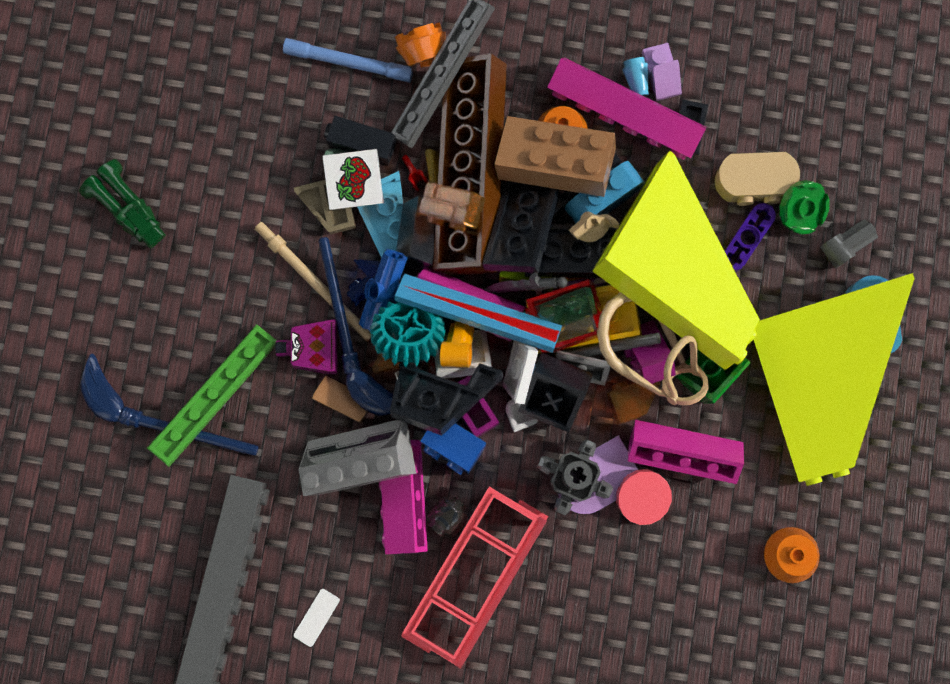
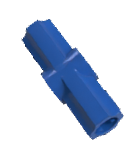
M386 249L380 261L375 279L372 278L367 281L365 285L367 301L359 321V325L363 329L370 331L374 314H378L380 307L386 308L388 301L394 304L397 303L395 301V294L400 285L399 280L407 261V257L403 253Z

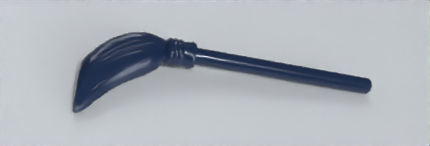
M320 238L318 243L343 351L341 359L344 373L347 375V390L351 398L364 410L377 416L390 415L393 394L381 386L368 373L362 371L360 361L358 360V353L353 350L329 238Z
M93 353L89 355L83 371L80 388L88 408L94 415L108 422H120L135 428L143 426L163 431L170 422L145 416L142 411L124 406L120 396L105 378L96 356ZM201 431L194 438L196 441L256 456L259 450L258 445Z

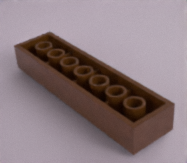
M492 53L466 57L443 96L433 269L447 275L497 273V271L485 270L482 264L500 206L501 180L497 177L495 161L504 130L507 64Z

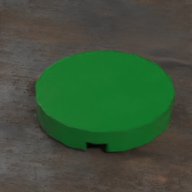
M809 180L798 181L791 185L784 193L780 203V217L783 225L788 230L802 235L810 234L815 231L818 225L824 223L829 212L830 199L821 184Z

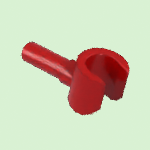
M404 155L402 160L409 170V180L414 189L419 191L417 183L424 180L428 185V179L423 171L416 169L409 157Z

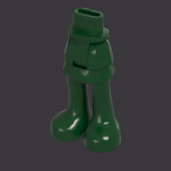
M117 159L108 161L98 168L97 174L127 205L123 208L95 175L89 176L83 182L79 193L86 199H97L114 216L116 223L123 226L122 230L136 237L139 242H144L150 249L153 248L166 234L160 229V223L156 221L151 207L146 206L144 199H140L121 178L120 175L123 171L121 163Z

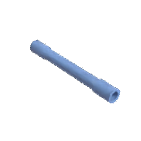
M289 38L285 39L283 45V54L305 59H315L376 73L410 83L412 80L414 67L393 62L387 63L317 47Z

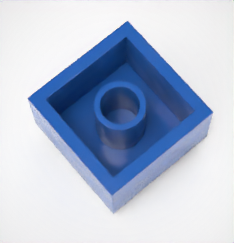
M456 423L442 436L427 430L420 441L425 446L423 449L424 453L437 461L440 457L448 461L447 467L459 475L463 471L467 474L470 473L486 447V442Z

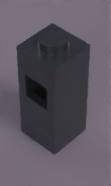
M334 116L332 123L327 124L324 138H327L326 141L329 148L341 149L347 152L377 149L379 163L389 166L397 144L396 135L338 116Z
M417 196L403 203L396 248L397 252L403 253L407 257L405 267L415 271L432 265L434 254L437 204L424 196Z

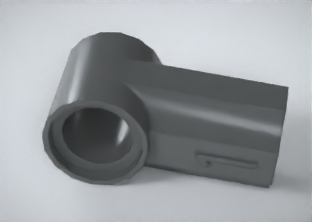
M864 219L842 235L839 233L820 246V248L836 269L853 258L856 252L876 240L878 236L872 223Z

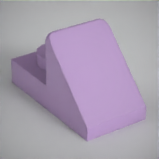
M665 43L643 49L642 56L645 63H648V76L655 100L659 101L681 95L678 60L673 61L669 44Z

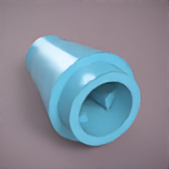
M644 57L624 61V68L622 70L630 90L642 96L649 95L648 63H645Z

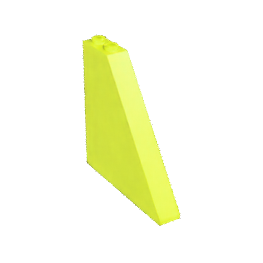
M669 150L655 165L594 267L593 272L680 337L693 336L697 342V349L726 370L734 363L738 365L744 360L747 355L745 349L757 334L755 328L760 319L675 154Z
M913 273L758 322L755 328L757 334L753 340L798 481H805L806 486L823 482L821 476L831 473L833 478L850 474L849 468L855 467L915 279Z

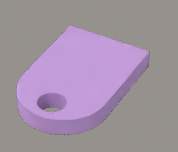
M619 435L597 447L594 456L589 458V460L598 464L601 471L597 481L601 482V480H604L612 485L613 490L610 497L601 498L595 496L596 493L592 492L591 497L581 502L571 501L573 505L570 511L578 514H590L616 501V492L623 479L628 474L638 470L635 463L628 462V451ZM570 471V475L573 476L572 482L578 484L579 480L582 481L579 471Z

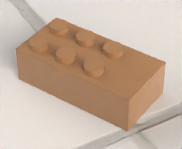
M507 116L495 161L497 177L499 180L605 197L616 150L615 133Z

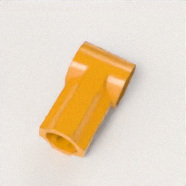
M458 321L451 323L447 341L441 344L440 364L442 367L470 368L472 360L471 344L474 336L473 326Z

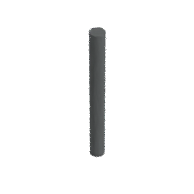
M652 333L610 341V346L616 352L660 344L661 338L659 333ZM599 343L560 350L586 357L602 354Z

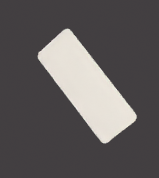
M321 589L295 631L294 637L312 647L340 599L325 589Z

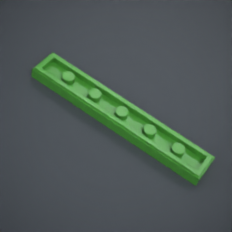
M256 325L147 449L170 467L274 349L276 339Z

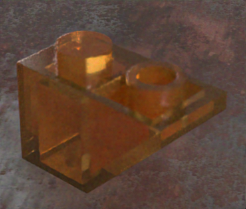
M662 380L652 384L659 388ZM626 381L611 386L612 391L607 394V398L617 425L645 416L656 394L637 383L628 385Z

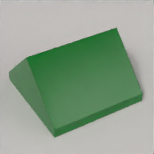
M698 350V366L701 367L708 378V391L700 401L702 403L714 404L748 367L750 361L744 358L740 364L734 363L725 370ZM690 357L685 361L687 365H690ZM681 373L675 376L693 395L697 394L703 386L702 379L692 373Z

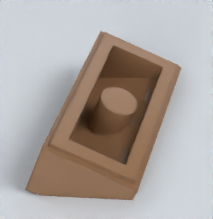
M328 376L324 377L312 396L313 400L360 424L363 423L368 413L351 398L346 385Z

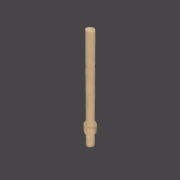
M260 222L255 227V230L268 242L267 246L275 254L279 253L333 308L329 288L286 246L287 242L280 235H275L263 222ZM343 303L347 323L366 342L369 341L372 335L370 331L363 329L359 325L360 320Z

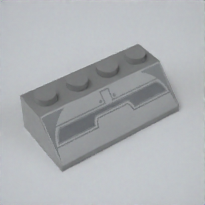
M395 420L308 441L299 466L303 496L322 495L416 474L407 423Z

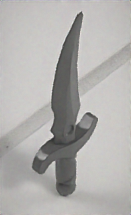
M531 273L529 280L503 281L493 284L484 290L493 294L534 290L536 297L543 295L544 289L566 287L567 279L565 277L542 279L537 275L538 273Z

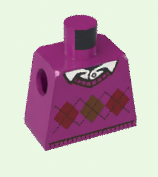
M328 320L292 327L291 340H276V356H291V366L295 369L338 375V328L336 321Z

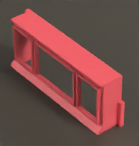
M489 486L408 622L401 637L427 653L435 652L461 669L549 516L522 500L516 503ZM493 498L532 520L516 549L477 527ZM472 534L511 557L476 618L437 595ZM431 603L436 604L470 625L454 655L415 631Z

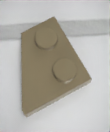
M326 180L294 188V192L330 234L356 228L352 207L329 210Z

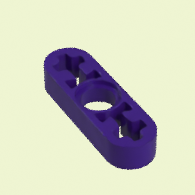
M760 203L751 210L725 249V253L728 256H732L738 248L743 250L737 258L740 264L735 263L732 266L735 272L743 268L774 222L775 211L769 204ZM764 211L767 213L765 216L767 220L764 219L758 228L753 226L759 217L757 213L760 214ZM744 231L751 232L755 237V242L751 245L744 244L741 241V233Z

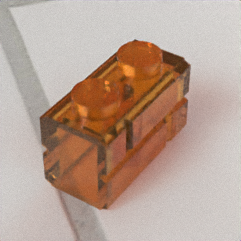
M432 182L426 184L423 194L424 198L421 200L418 211L419 214L428 217V223L443 226V222L450 223V228L465 232L466 227L472 229L478 227L485 197L472 191Z

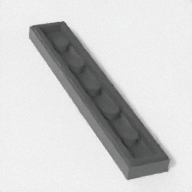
M469 0L392 130L391 133L395 134L396 138L408 147H414L495 10L493 6L485 1Z

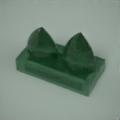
M583 287L539 304L540 310L537 313L541 319L562 325V327L598 314L591 287Z

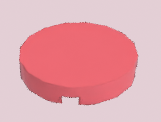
M648 469L636 470L628 474L616 492V503L620 512L630 522L639 525L652 524L660 520L668 512L672 502V494L668 482L660 474Z

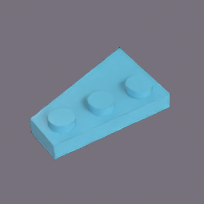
M399 171L381 179L383 204L357 207L381 258L386 249L396 251L403 209Z

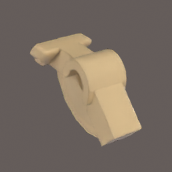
M588 211L581 215L580 221L569 231L578 240L593 242L602 238L609 227L619 228V223L608 214L595 215Z

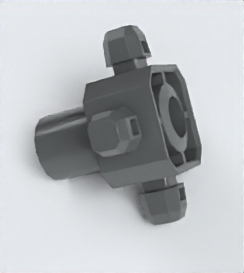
M585 439L577 450L579 455L569 452L562 455L558 463L554 462L555 459L541 457L537 468L547 475L549 473L553 474L550 481L553 492L561 495L560 498L556 499L554 505L555 512L565 516L573 505L571 504L572 500L576 502L587 500L591 497L592 492H595V496L601 498L610 497L613 490L612 485L604 480H601V482L597 481L601 471L596 462L589 460L590 457L594 456L596 450L595 443ZM571 470L573 472L577 470L581 473L582 481L579 480L578 484L572 482Z

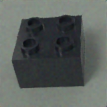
M542 353L532 375L525 404L520 405L518 412L569 433L587 393L593 373Z

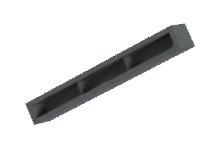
M234 475L230 476L176 684H220V682L216 681L219 671H223L226 664L227 654H224L226 643H230L233 637L234 626H231L233 615H238L242 600L238 598L240 588L245 587L249 572L245 571L247 561L252 560L256 544L252 543L255 532L259 533L263 517L259 516L262 505L266 506L270 490L266 489L267 483Z

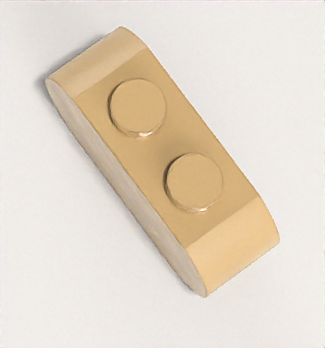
M786 152L730 154L716 172L715 187L718 194L727 202H737L739 206L752 205L754 201H764V203L769 205L778 204L788 188L799 181L800 169L796 160Z

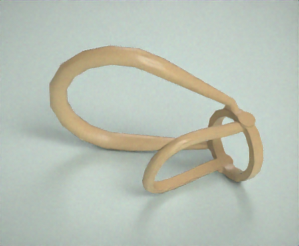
M621 292L609 300L600 314L597 330L600 351L608 365L627 379L658 396L666 397L672 405H691L705 397L708 391V378L701 367L698 366V349L695 338L688 335L677 341L675 333L660 321L659 323L672 347L664 366V380L660 390L616 357L610 346L608 335L610 319L618 307L632 300ZM688 342L690 344V365L685 363L681 349ZM676 357L680 362V365L675 367L676 375L692 373L702 379L703 386L697 394L684 398L678 397L677 390L672 382L674 376L671 377V369Z

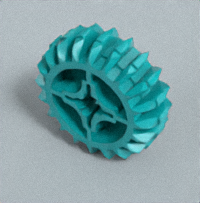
M388 301L386 308L380 307L378 314H374L373 323L370 326V334H372L371 342L375 346L377 354H382L385 361L392 358L394 366L401 361L406 367L409 362H413L418 366L419 360L428 363L430 356L436 357L438 349H441V344L445 338L443 318L440 315L400 302L394 304Z

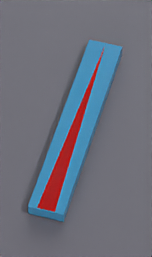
M404 274L395 294V301L551 353L554 351L562 325Z

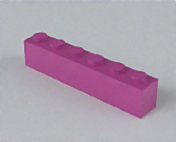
M567 58L560 59L547 87L553 90L552 95L563 101L569 98L577 102L575 105L577 108L588 113L592 109L600 113L599 118L610 124L616 121L624 125L623 130L634 136L640 133L648 137L646 140L648 143L659 148L663 144L671 148V152L676 157L683 160L686 156L689 158L693 156L707 128Z

